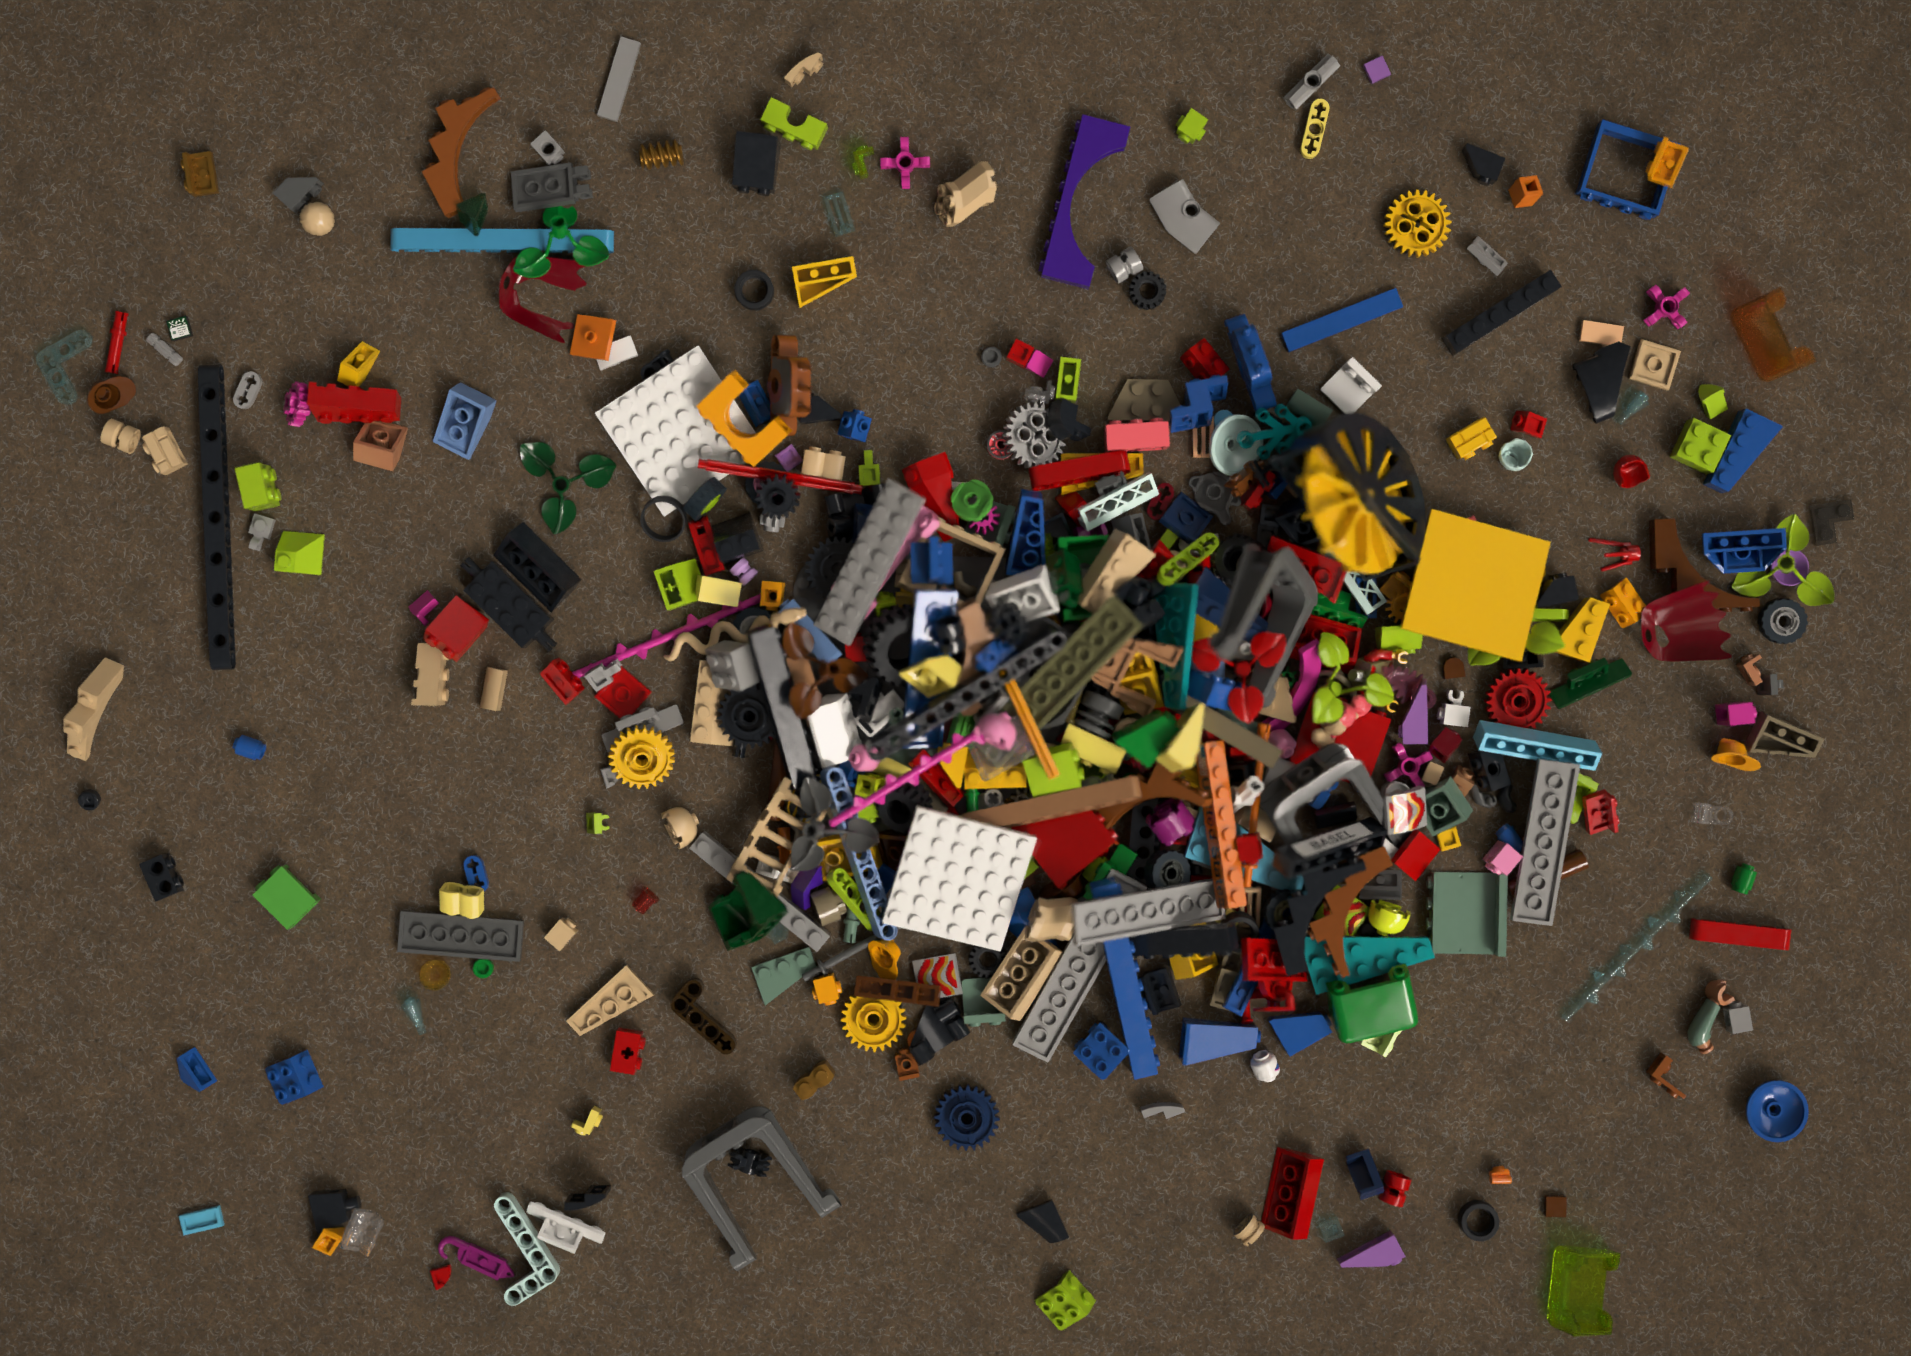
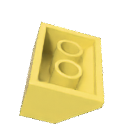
M1071 724L1068 725L1061 744L1072 742L1073 748H1077L1079 758L1082 759L1080 763L1091 768L1092 765L1100 767L1099 772L1105 775H1116L1126 755L1124 749Z

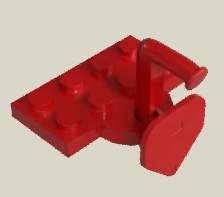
M1241 939L1243 981H1258L1259 987H1255L1250 999H1267V1007L1253 1008V1011H1295L1294 995L1291 992L1293 982H1307V971L1287 976L1277 939ZM1250 1000L1242 1015L1241 1024L1253 1022L1250 1014ZM1285 1000V1007H1280V1001Z

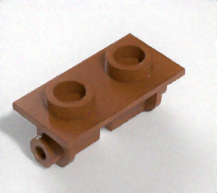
M1251 461L1247 462L1241 471L1230 476L1229 481L1224 484V487L1232 488L1231 494L1234 497H1241L1251 488L1247 482L1248 480L1251 485L1258 482V479L1253 477L1254 472L1248 464ZM1257 461L1260 468L1262 469V465L1264 464V462Z

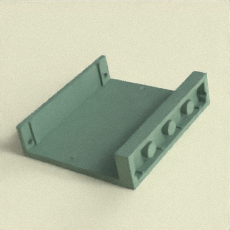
M1430 872V876H1427L1426 887L1430 889V896L1426 897V908L1429 909V917H1426L1425 925L1426 929L1429 930V940L1434 955L1435 953L1494 954L1498 957H1506L1508 875L1486 872Z

